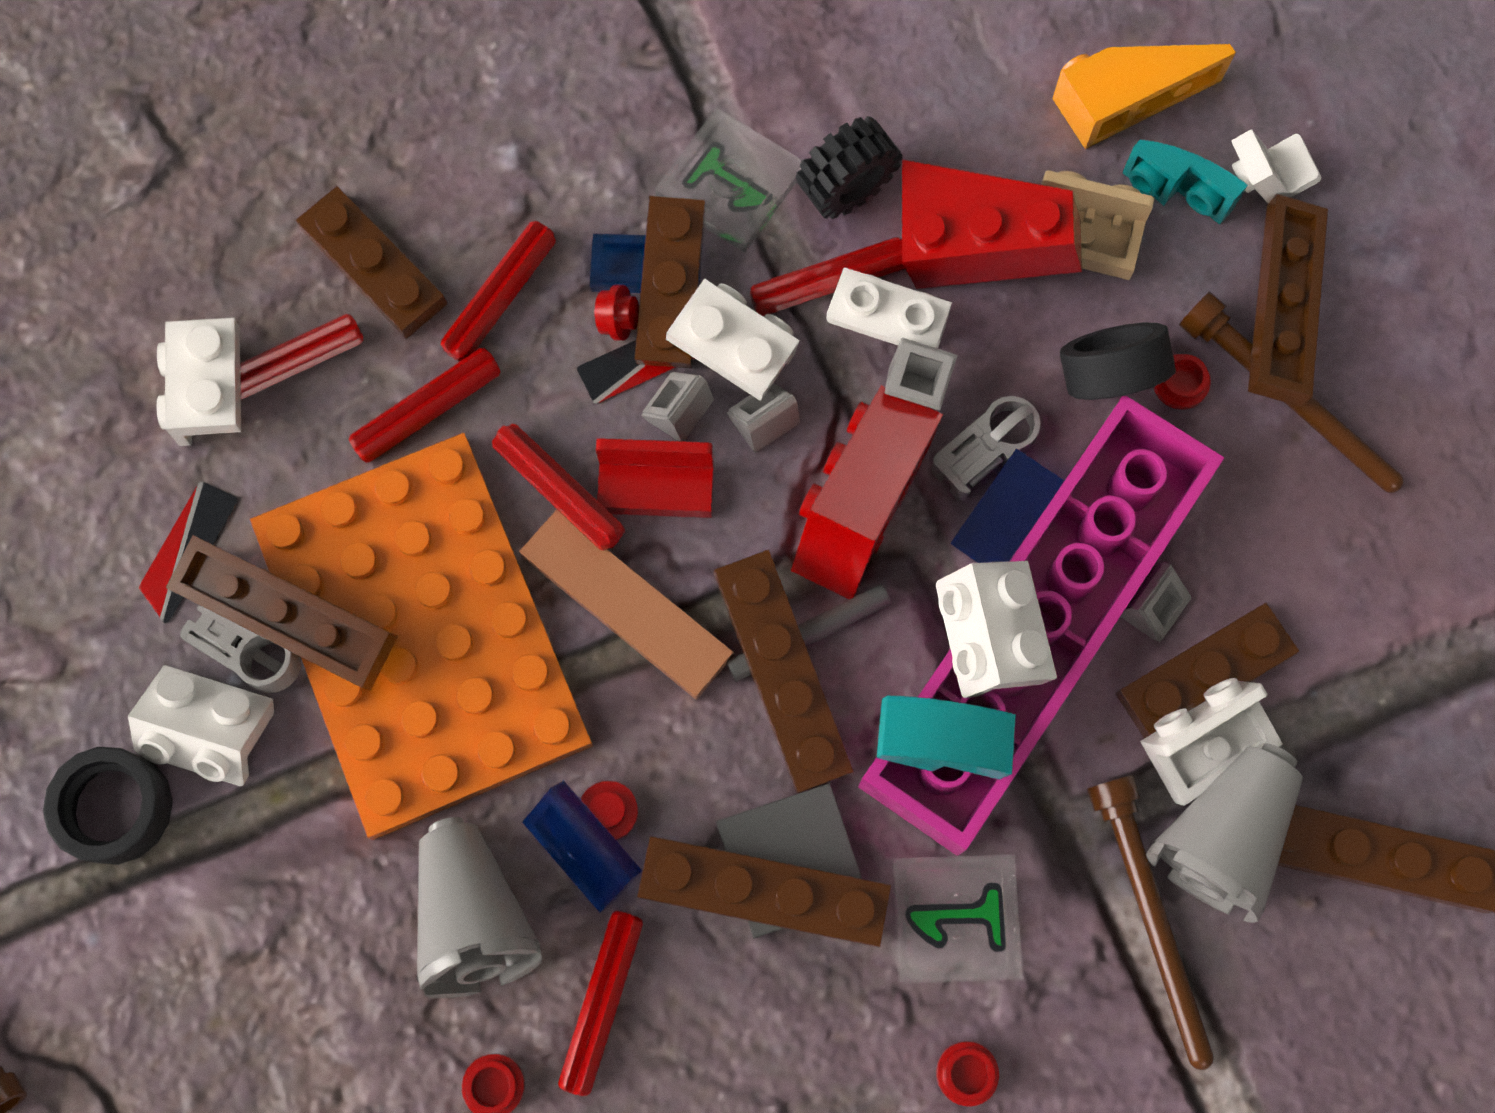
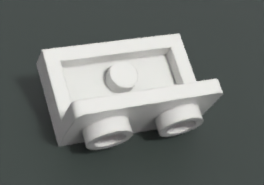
M844 267L828 308L826 319L831 324L895 345H899L901 338H906L938 348L946 327L952 302Z
M704 278L667 331L666 340L761 401L781 370L794 357L800 340L792 336L793 330L780 318L771 314H766L765 317L761 316L746 306L745 298L738 291L726 284L715 286Z
M220 318L165 322V342L158 343L157 346L158 368L160 374L165 376V395H159L157 398V417L161 429H165L179 446L192 445V435L241 432L240 326L236 319Z
M1028 561L971 563L937 581L936 589L939 598V609L944 619L953 657V668L957 675L963 698L977 697L994 689L1042 685L1057 679Z
M163 665L128 715L133 748L137 754L156 764L168 763L196 772L209 781H225L237 786H243L249 777L247 757L274 715V704L272 698Z
M1236 678L1224 680L1212 686L1204 693L1205 702L1189 712L1187 709H1179L1165 715L1154 724L1156 732L1140 741L1176 804L1185 806L1198 798L1247 747L1262 748L1265 743L1279 747L1283 744L1259 702L1268 695L1261 683L1238 681Z

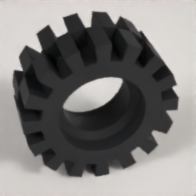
M869 116L865 120L862 117L856 118L851 126L848 123L843 124L839 127L836 135L828 134L823 138L825 143L821 147L815 146L809 152L811 158L804 159L799 167L802 170L796 173V179L798 180L796 182L823 218L827 219L830 216L831 219L838 218L841 212L843 215H847L852 212L855 205L861 207L867 203L866 198L871 194L876 196L881 191L880 186L889 183L893 178L891 173L899 170L901 166L899 161L903 159V155L876 119L874 120Z

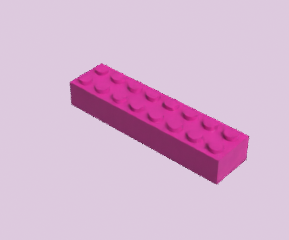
M1122 396L1010 560L1028 561L1057 679L1042 685L994 689L977 697L963 698L958 678L953 668V657L950 649L918 696L919 698L952 701L1016 714L1012 775L999 780L946 766L935 771H927L876 757L863 776L858 788L955 855L959 856L966 851L1224 460V457L1128 396Z

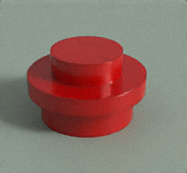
M613 285L610 290H601L598 293L594 309L595 324L598 332L601 335H610L614 341H625L629 337L631 330L637 328L639 303L635 296H631L626 285Z
M1189 354L1173 355L1176 373L1167 381L1153 387L1156 396L1165 405L1178 410L1191 409L1199 405L1207 396L1211 386L1210 374L1205 364L1199 358Z
M598 782L589 787L579 801V822L587 834L599 841L612 842L622 839L631 832L637 822L638 804L636 798L625 785L619 782Z
M963 1041L949 1046L941 1054L936 1067V1078L939 1088L949 1100L961 1106L972 1107L983 1104L995 1093L999 1083V1067L995 1057L987 1048L975 1042Z
M488 1054L479 1057L467 1068L462 1080V1096L467 1107L473 1113H511L520 1104L525 1091V1078L520 1066L513 1059L503 1054Z

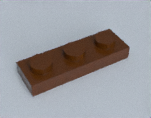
M338 186L295 220L301 231L405 339L410 337L447 305L444 295Z
M649 196L635 349L636 364L692 369L693 357L667 341L666 333L699 287L706 211L705 200Z
M1265 602L1120 689L1115 695L1145 739L1156 732L1154 724L1165 715L1179 709H1187L1189 712L1205 702L1204 693L1212 686L1230 678L1251 682L1300 651Z

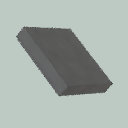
M830 783L716 821L726 852L862 879ZM748 921L753 939L785 929Z

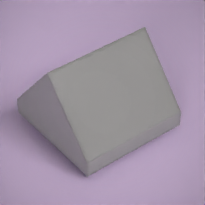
M901 338L889 366L884 394L940 411L958 355Z
M673 372L669 374L647 404L641 416L677 441H685L710 407L714 398L707 381L701 375Z
M774 383L761 401L749 395L726 412L754 453L801 423L798 404L794 395Z
M1163 562L1152 567L1120 617L1151 639L1160 642L1191 600V595L1172 565Z

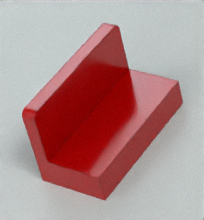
M606 438L596 440V454L599 460L597 501L611 514L712 518L714 480L712 443Z

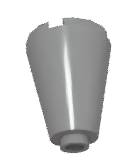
M1265 743L1262 748L1247 747L1152 843L1146 853L1148 861L1155 867L1160 858H1162L1172 867L1167 878L1211 907L1229 915L1234 905L1249 910L1243 921L1250 923L1258 922L1266 907L1303 780L1301 773L1295 768L1298 763L1297 760L1287 751L1269 743Z
M460 817L445 818L430 825L428 828L429 833L419 840L417 981L419 982L420 990L423 989L424 995L429 998L468 996L482 992L479 982L499 975L502 986L532 972L542 963L540 943L478 826L472 823H465L464 819Z

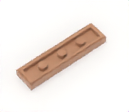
M557 509L519 551L521 557L696 700L727 665L726 662L734 656L732 650L610 551L599 550Z

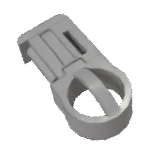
M1016 396L1001 397L994 401L983 415L934 456L931 465L932 474L939 481L946 479L949 482V492L957 500L966 501L971 493L969 487L973 488L1000 464L1006 467L1015 458L1028 452L1039 433L1041 425L1039 413L1024 398ZM1002 411L1013 412L993 431L991 430L990 421L996 414ZM1025 418L1030 427L1028 439L1016 444L1002 442L1001 439Z
M198 605L197 610L202 615L197 622L188 620L180 632V636L184 641L238 674L244 682L256 690L265 693H276L288 688L297 679L301 670L300 656L284 648L285 661L283 664L260 650L262 647L273 642ZM252 660L271 670L275 675L266 680L254 678L251 672Z

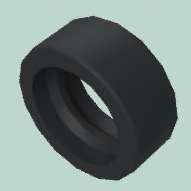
M1142 322L1102 329L1076 338L1064 345L1060 350V359L1067 391L1070 396L1076 399L1098 400L1134 394L1155 387L1167 381L1176 373L1168 327L1160 323Z
M99 746L77 753L58 768L46 788L43 815L47 832L62 851L83 861L119 865L140 858L159 842L170 823L173 800L168 780L153 762L122 748ZM122 771L133 777L140 786L142 795L140 814L131 830L121 838L109 842L96 841L86 836L79 828L76 816L78 798L86 784L99 773Z

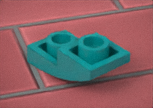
M1141 139L1134 145L1122 172L1129 178L1132 186L1139 190L1140 193L1153 196L1163 206L1176 192H1179L1185 197L1187 203L1194 211L1201 215L1209 216L1219 225L1234 210L1248 186L1229 171L1197 154L1175 146Z
M887 695L882 698L877 758L927 771H935L946 766L1000 780L1012 775L1016 714L952 701Z

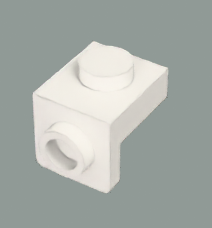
M1252 129L1232 140V144L1240 158L1239 161L1232 164L1236 176L1248 185L1245 190L1247 193L1256 189L1268 204L1276 194L1291 198L1321 180L1318 168L1299 134H1294L1267 149Z

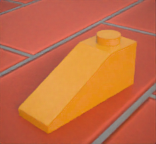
M1231 44L1108 47L1091 56L1088 54L1078 55L1065 64L1061 69L1052 99L1083 147L1087 149L1221 82L1236 52Z

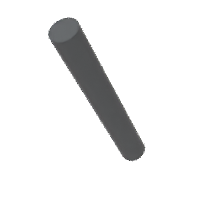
M879 584L799 624L798 627L806 647L891 605V601L883 585ZM743 653L726 662L735 682L751 675Z

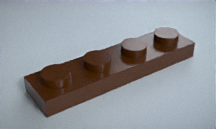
M1276 194L1266 208L1248 392L1302 407L1313 397L1328 209L1280 194Z
M194 535L166 586L167 589L368 690L372 689L398 638L397 635Z
M769 549L714 569L713 575L796 793L854 772Z
M1295 805L1278 866L1481 913H1495V850Z
M650 836L637 897L639 899L879 948L881 946L891 885Z

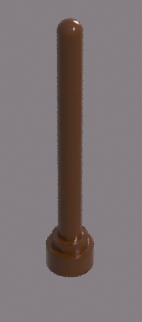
M1209 291L1184 317L1179 326L1195 340L1199 336L1207 343L1212 339L1250 372L1253 344L1228 323L1231 317L1223 311L1227 306ZM1314 397L1302 407L1285 403L1385 492L1395 493L1402 488L1404 483L1402 475Z
M1126 776L1087 788L1094 812L1100 810L1103 821L1110 820L1188 1060L1195 1069L1206 1070L1213 1064L1214 1056L1133 813L1139 812L1135 800L1141 798L1134 776Z

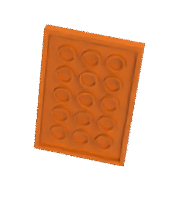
M465 433L250 519L270 573L398 636L371 690L361 688L301 657L369 839L375 840L593 747Z

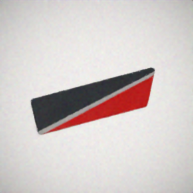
M635 340L578 366L577 371L593 403L598 404L676 367L636 364Z
M199 482L139 585L140 591L164 623H168L183 599V596L167 589L166 586L192 536H197L214 544L238 502L235 496L205 482Z

